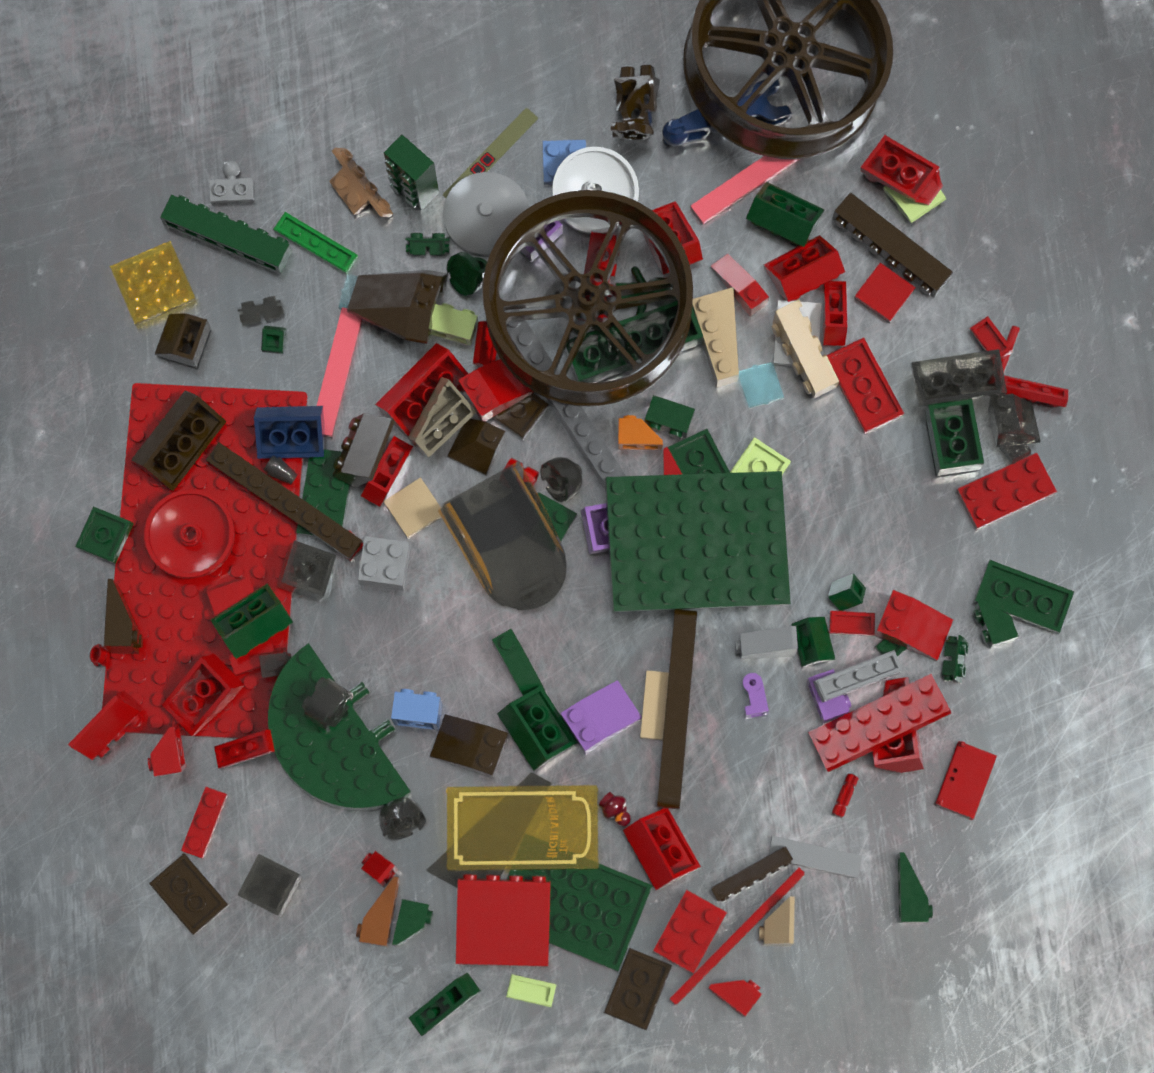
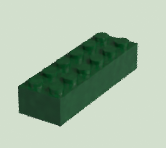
M675 301L621 320L619 323L644 354H651L660 347L669 334L676 318L678 304ZM693 308L689 332L681 352L703 344L704 336ZM613 327L608 330L637 363H642ZM597 330L586 334L571 365L576 381L595 383L632 370L631 366ZM577 336L569 339L565 348L567 358Z

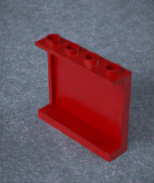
M463 874V878L458 879L456 964L548 966L551 880H546V876H532V880H523V876L510 875L509 879H500V875H486V879H477L475 874Z

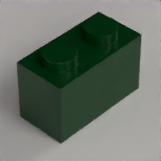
M653 395L644 422L654 432H660L661 430L669 433L668 435L672 438L681 439L682 437L686 439L695 409Z

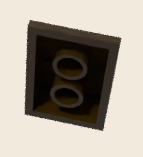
M108 579L104 647L111 654H139V648L143 646V635L140 634L120 587L113 579Z
M445 714L430 757L494 779L509 735L505 731Z

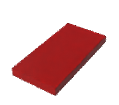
M864 337L827 355L839 380L838 385L864 434L904 416L898 400Z
M250 577L207 591L216 617L255 591ZM271 638L251 649L248 654L235 659L224 642L235 676L278 662Z

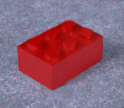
M686 890L652 953L693 975L727 912Z

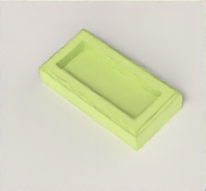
M511 974L506 997L552 1007L556 984Z

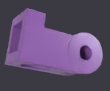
M749 673L742 682V689L747 694L749 706L744 708L746 719L765 716L769 712L761 677L756 673Z

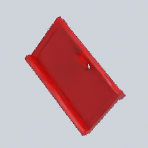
M958 741L935 805L973 820L997 755L968 745L963 741Z

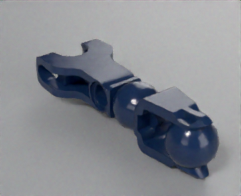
M778 79L754 102L746 114L772 125L782 124L791 118L792 112L788 106L776 107L767 100L769 96L778 91L780 87ZM765 80L757 82L751 94L744 96L737 105L742 106ZM698 109L679 119H671L663 126L662 130L664 143L672 146L702 141L709 136L710 132L718 133L703 118Z

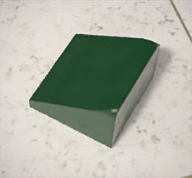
M264 326L262 329L261 350L283 353L286 328Z

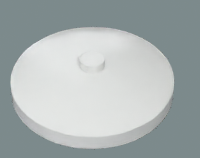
M586 147L570 154L558 167L552 182V196L578 190H601L623 195L638 202L639 186L632 166L617 152L603 147ZM596 218L562 219L573 229L586 234H591V231L607 233L610 227L608 222Z

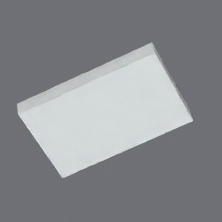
M778 300L777 310L794 301ZM801 302L802 307L799 310L803 317L808 316L811 322L812 336L815 335L819 339L822 303ZM775 336L773 365L793 367L792 363L794 362L791 356H786L782 349L783 342L781 338Z

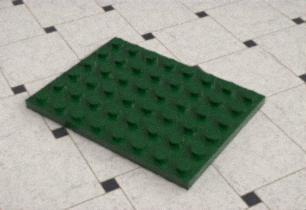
M782 471L605 478L612 612L791 604Z

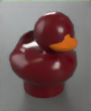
M612 792L607 793L599 802V806L603 809L604 817L608 820L615 818V822L619 826H627L630 823L631 816L627 812L625 797L622 795L615 796Z

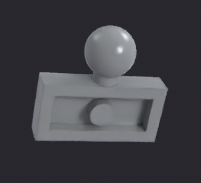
M227 161L223 165L222 170L227 179L209 180L211 203L254 201L253 178L236 179L240 172V167L235 161Z

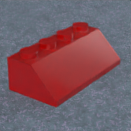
M436 343L375 405L386 418L394 419V425L408 437L441 377L449 379L460 392L458 380L469 373L449 349Z

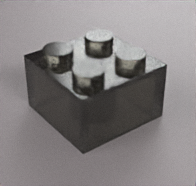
M294 540L288 546L276 587L319 601L325 595L336 554Z
M258 854L238 896L282 918L302 876Z

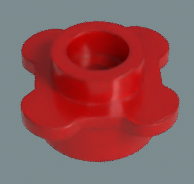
M101 644L93 646L90 651L91 662L94 666H99V664L104 667L107 666L110 652Z

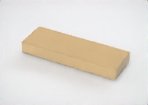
M646 671L641 739L663 741L668 672Z

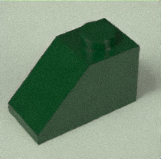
M402 899L392 942L393 946L399 947L425 930L427 924L431 925L433 911L430 910V905Z

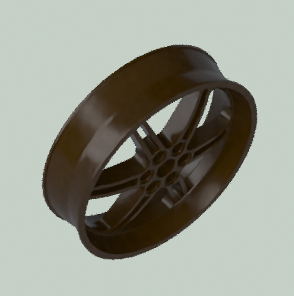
M699 0L684 45V77L695 106L710 126L724 138L745 150L762 156L778 159H802L818 156L838 148L855 136L868 121L878 98L887 84L893 63L891 29L878 0H823L801 22H793L789 18L781 0H756L769 31L714 26L711 23V17L723 0ZM832 2L835 3L816 26L811 23ZM839 10H843L863 33L872 58H865L856 53L818 42L815 37ZM706 47L722 48L760 56L764 59V62L740 92L734 97H729L720 90L712 79L705 65L702 50ZM811 68L851 75L864 80L865 90L862 98L841 120L834 122L830 121L827 117ZM766 73L769 77L742 106H738L737 104L753 85ZM784 76L790 80L809 125L801 128L779 127L755 119L746 114V112L776 79ZM803 81L805 82V85H806V87H807L808 93H809V95H810V98H811V101H812V104H813V106H814V109H815V112H816V114H817V117H818L819 122H817V119H816V117H815V114H814V111H813V108H812V105H811L809 96H808L807 91H806V89H805V86H804V84H803Z
M578 190L548 197L523 211L505 228L488 258L483 278V305L492 344L499 358L513 376L527 388L547 399L562 404L586 407L604 406L629 399L648 389L663 377L679 356L689 332L693 303V280L685 250L678 237L661 217L648 207L626 196L601 190ZM580 217L601 219L609 223V230L593 266L587 274H580L546 235L545 228L548 224L562 219ZM621 226L622 228L606 270L603 271L599 267L616 227ZM630 229L642 231L658 248L669 269L670 275L667 279L621 286H612L608 283L624 236ZM536 237L542 239L566 269L568 274L565 277L535 239ZM526 246H532L563 287V292L556 295L523 300H502L499 296V289L509 264L521 249ZM595 278H599L603 281L600 285L597 286L591 283V281ZM573 281H577L581 284L578 288L575 289L569 286V284ZM669 287L672 288L671 290L622 299L623 295L649 292ZM590 295L591 301H587L585 296ZM613 295L616 297V300L614 302H607L605 297ZM665 299L676 300L678 310L672 328L660 347L651 354H644L613 315L619 309L640 306ZM569 301L572 303V306L570 308H563L561 303ZM555 305V308L530 310L520 312H504L505 310L526 309ZM599 315H606L608 317L605 322H599L596 318ZM566 318L569 321L552 365L546 371L537 370L523 358L507 331V324L512 320ZM577 318H583L586 320V322L583 325H577L574 323L575 319ZM613 327L642 363H637L608 330ZM589 330H597L632 368V372L626 377L598 383L577 382L569 379L566 375ZM571 333H574L578 336L560 374L556 375L555 371Z

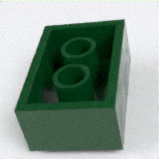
M972 399L928 405L925 415L937 476L980 470L984 464V458Z

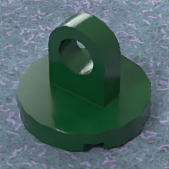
M465 252L451 256L447 261L446 270L447 273H450L451 278L449 281L454 289L462 295H472L478 292L482 287L487 261L480 257H473Z

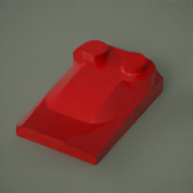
M886 135L883 136L860 168V171L865 174L869 181L880 182L914 202L927 205L932 203L943 187L939 166Z

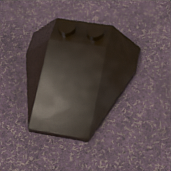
M418 270L358 275L347 312L404 340L427 344L433 327L432 314L439 292H444L448 273Z

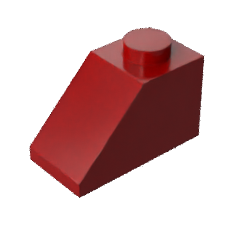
M377 851L373 854L368 853L361 862L363 864L361 869L383 888L398 871L393 863Z
M738 980L711 984L708 988L710 992L744 1018L762 995L759 992L760 987L751 980L748 982Z

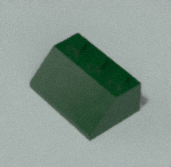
M766 182L755 196L746 219L757 227L770 230L773 235L782 236L790 240L794 245L805 247L825 209Z
M268 583L211 619L212 624L235 659L248 654L251 649L265 643L270 637L279 631L285 630L293 623Z
M542 686L512 701L497 713L533 771L578 743Z

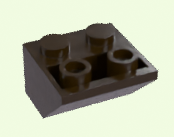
M187 313L169 314L155 355L197 368L211 328L208 320Z

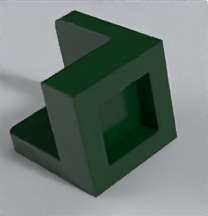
M853 573L833 581L828 597L839 611H844L863 603L866 587Z

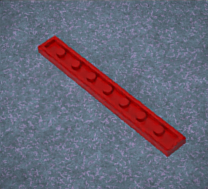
M799 867L678 989L669 1001L674 1006L677 1005L805 875V872Z

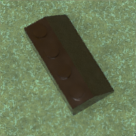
M185 390L132 458V461L147 474L171 491H174L227 421L199 396Z

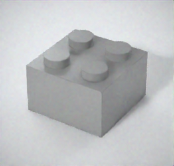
M365 536L358 575L359 584L404 591L411 550L410 543Z

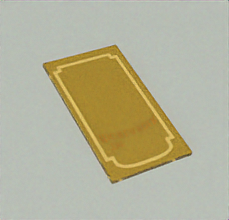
M597 785L447 787V870L598 869Z

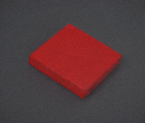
M879 263L856 293L854 299L890 323L916 287L882 263Z

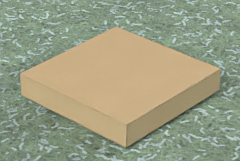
M421 477L383 501L408 539L445 515Z

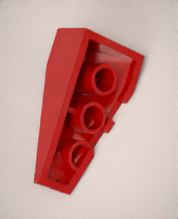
M909 677L887 680L883 696L910 684ZM918 730L874 750V766L900 773L924 769Z

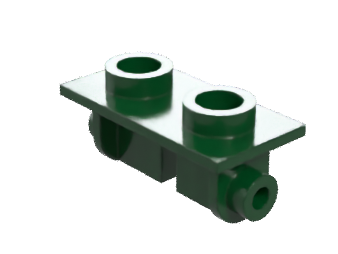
M410 233V237L405 238V240H410V244H406V253H410V255H426V246H430V255L450 253V244H445V241H449L450 237H445V233H432V237H423V233Z
M958 635V640L956 636H948V640L945 641L944 656L952 657V661L943 660V681L952 682L954 679L959 684H962V678L966 675L964 660L965 655H968L969 644L961 635Z

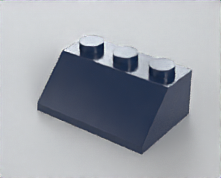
M323 406L256 408L254 425L257 459L324 457L325 424Z

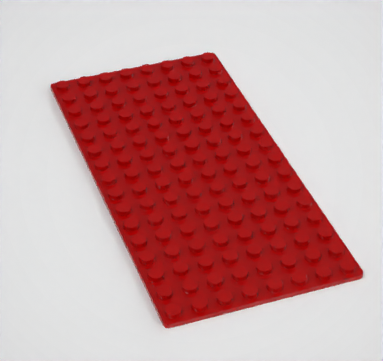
M135 383L132 385L120 517L133 522L134 525L115 564L114 581L120 587L140 634L143 635V646L139 648V654L110 653V659L105 670L102 702L103 709L115 695L125 690L143 708L139 713L142 717L135 725L131 726L129 724L124 729L126 733L164 735L170 726L178 723L162 704L202 656L215 654L233 672L223 639L211 622L215 615L207 591L250 577L254 591L268 583L290 616L298 524L209 464L206 459L220 442L300 497L303 458L257 459L254 416L257 407L307 406L308 396L306 392ZM186 390L199 396L227 422L175 490L171 491L136 465L132 458ZM187 489L201 490L218 498L229 511L235 527V541L227 560L211 574L195 579L178 578L164 572L150 557L144 540L145 524L154 506L167 495ZM290 625L285 630L279 631L270 637L278 662L236 676L244 684L243 688L195 737L238 739L269 729L268 709L270 697L279 674L287 664ZM179 724L181 736H191V735Z

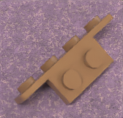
M334 148L332 153L343 168L329 182L352 213L359 214L370 203L380 217H391L393 212L390 209V204L379 195L377 187L367 179L363 168L352 159L353 155L345 148Z

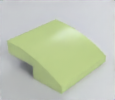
M887 186L883 187L884 193L898 206V211L910 223H913L946 200L941 190L932 203L927 205L914 202Z

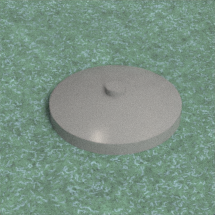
M493 172L475 173L460 180L449 192L443 209L445 228L450 239L464 252L474 256L489 257L502 232L518 215L529 208V202L521 187L509 177Z

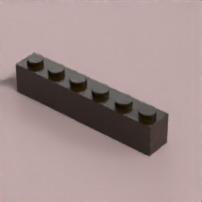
M850 192L835 209L832 218L838 227L845 228L851 232V236L856 241L865 243L870 252L884 258L889 267L897 268L902 272V276L907 281L914 282L920 286L919 289L925 295H931L935 298L951 279L953 271Z

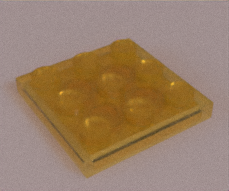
M171 241L110 266L136 326L196 301Z

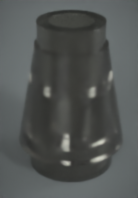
M274 455L263 469L267 472L268 476L290 485L298 475L280 457L277 458Z

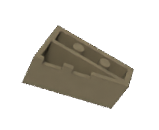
M441 377L408 439L422 455L430 457L477 411L449 379Z

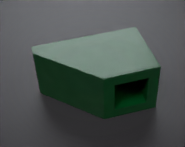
M982 601L976 604V610H973L974 617L977 623H981L983 631H981L982 639L985 644L989 645L990 649L1013 642L1019 637L1011 615Z

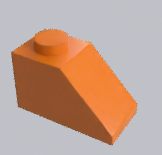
M625 415L623 418H619L618 449L662 450L663 440L641 418H636L634 415Z

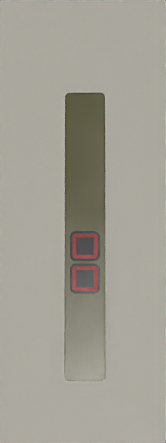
M525 108L443 193V196L447 198L451 189L465 177L475 173L488 172L538 120V117L528 108Z

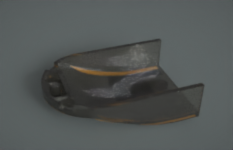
M519 461L442 503L438 509L439 514L482 587L494 601L517 610H530L545 605L557 595L567 573L566 553L538 493Z

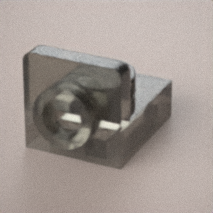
M286 647L281 648V651L259 654L262 678L278 676L284 666L292 658L291 653L286 654Z

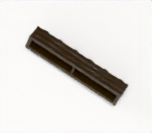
M784 846L711 887V890L717 901L721 900L723 902L729 898L728 895L732 893L735 895L741 892V888L744 886L748 888L754 884L753 881L757 879L760 881L767 877L766 874L777 872L780 866H788L792 863L791 860L793 858L787 847Z

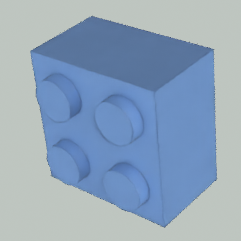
M401 689L400 692H395L391 715L393 724L396 726L439 731L443 705L441 698L437 697V693L425 691L423 695L414 694V690Z

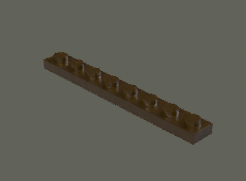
M220 442L207 457L206 461L349 560L363 541Z

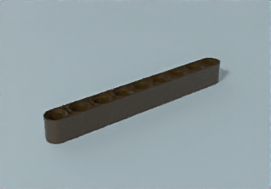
M679 609L674 612L657 807L680 809L697 611Z

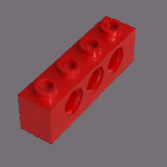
M591 231L584 274L591 270L605 239V233ZM617 235L612 236L605 253L608 259L602 261L599 267L603 271L606 270L617 241ZM615 264L613 267L612 273L608 281L609 284L611 276L615 277L617 264ZM594 279L591 281V283L596 286L602 283L597 282ZM590 295L585 296L587 301H591ZM612 295L606 296L605 300L607 301V297H612ZM599 315L596 319L599 322H603L604 318L608 317L606 315ZM577 318V321L586 322L583 318Z

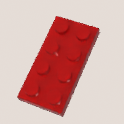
M1038 453L1032 454L956 490L976 530L1057 492Z

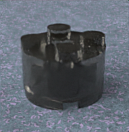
M322 677L315 686L316 691L312 697L308 696L304 700L302 708L305 709V718L326 732L331 731L329 726L335 727L344 717L349 708L346 705L347 700L350 699L352 701L353 693L332 679Z

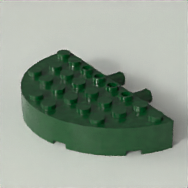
M308 643L284 666L276 680L270 697L268 728L271 730L275 755L282 769L290 780L304 793L320 803L342 810L369 811L391 806L409 797L411 791L379 746V741L394 732L395 728L387 718L372 730L368 729L353 708L355 702L370 694L367 687L365 688V684L360 682V684L348 692H342Z

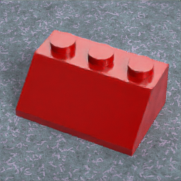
M820 235L809 240L805 247L798 246L763 265L779 294L788 302L799 299L801 295L816 290L820 285L838 278L839 275L845 272L838 250Z
M123 690L115 695L68 745L91 760L98 756L102 758L110 750L108 745L113 740L117 743L126 734L124 729L129 724L133 726L142 717L139 713L143 708Z
M663 808L642 817L623 830L655 890L661 889L701 867L668 808Z

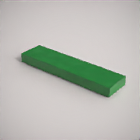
M284 212L273 229L277 234L346 275L358 259L356 253L287 212Z

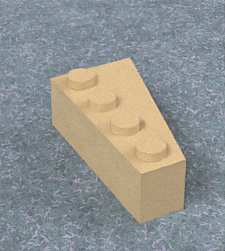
M732 287L695 298L692 303L693 311L704 336L702 345L716 388L738 382L739 376L734 292Z
M798 299L775 311L771 328L774 335L781 338L783 342L782 349L786 356H791L794 362L792 366L795 373L802 376L805 391L807 394L811 393L813 398H816L836 388L839 380L827 355H821V343L818 337L812 336L811 322L808 316H802L799 310L802 304Z

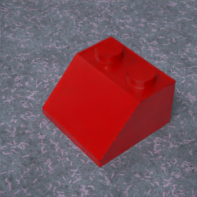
M174 723L168 728L151 752V757L148 758L149 771H153L154 777L179 773L186 768L179 723Z

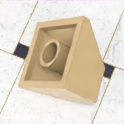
M790 896L763 922V926H759V940H763V946L791 947L794 944V896Z

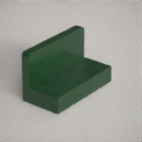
M807 617L791 624L796 626L798 653L802 667L835 660L825 617Z

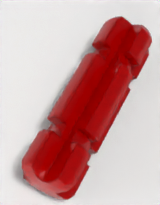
M847 774L844 781L845 785L843 784L836 801L837 805L835 804L833 808V815L841 818L845 815L847 810L845 807L848 806L854 792L853 787L856 786L859 779L856 775Z

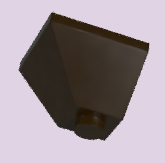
M469 419L462 426L447 457L487 476L506 440V431L485 421Z

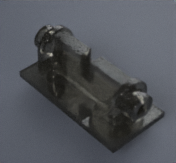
M275 296L262 298L263 302L254 304V300L241 303L242 307L237 309L238 312H243V314L239 315L240 322L246 325L261 321L259 315L261 312H263L265 320L280 317V315L284 314L283 307L277 304L281 302V298L276 299Z

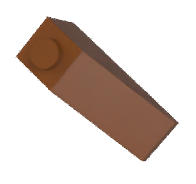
M399 877L392 878L363 918L362 924L358 923L356 937H359L360 943L388 948L400 882Z

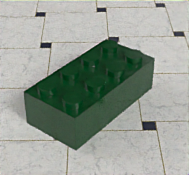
M401 134L384 152L386 171L390 181L389 186L397 194L401 192L411 207H417L422 211L439 194L435 164Z

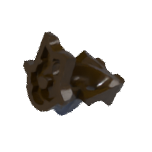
M651 65L640 66V76H635V68L621 67L620 78H614L617 94L616 111L621 112L623 122L611 123L612 137L631 141L647 140L651 135H654V130L650 126L652 123L651 112H656L657 92L660 79L655 77L654 67ZM625 96H629L624 103ZM634 109H638L639 116L635 119H632V112L634 111Z

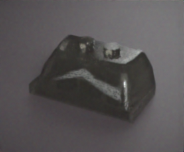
M999 349L916 361L910 364L918 407L1007 393Z

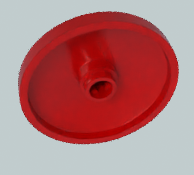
M187 489L167 495L154 506L145 524L144 540L150 557L164 572L178 578L195 579L211 574L227 560L235 541V527L229 511L218 498L201 490Z

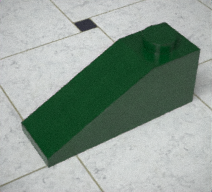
M512 629L492 639L494 648L522 696L540 686L544 689Z
M900 852L897 855L899 924H927L929 918L933 917V906L929 904V899L905 852Z
M467 972L451 982L413 1013L409 1020L419 1034L424 1036L480 993L481 990Z

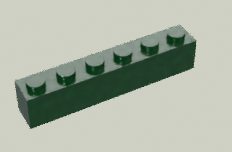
M171 195L160 216L162 223L168 227L280 274L292 252L290 244H288L289 242L279 236L276 238L269 236L268 232L257 228V230L252 229L244 221H233L225 213H214L203 204L198 203V205H195L182 195L178 197Z

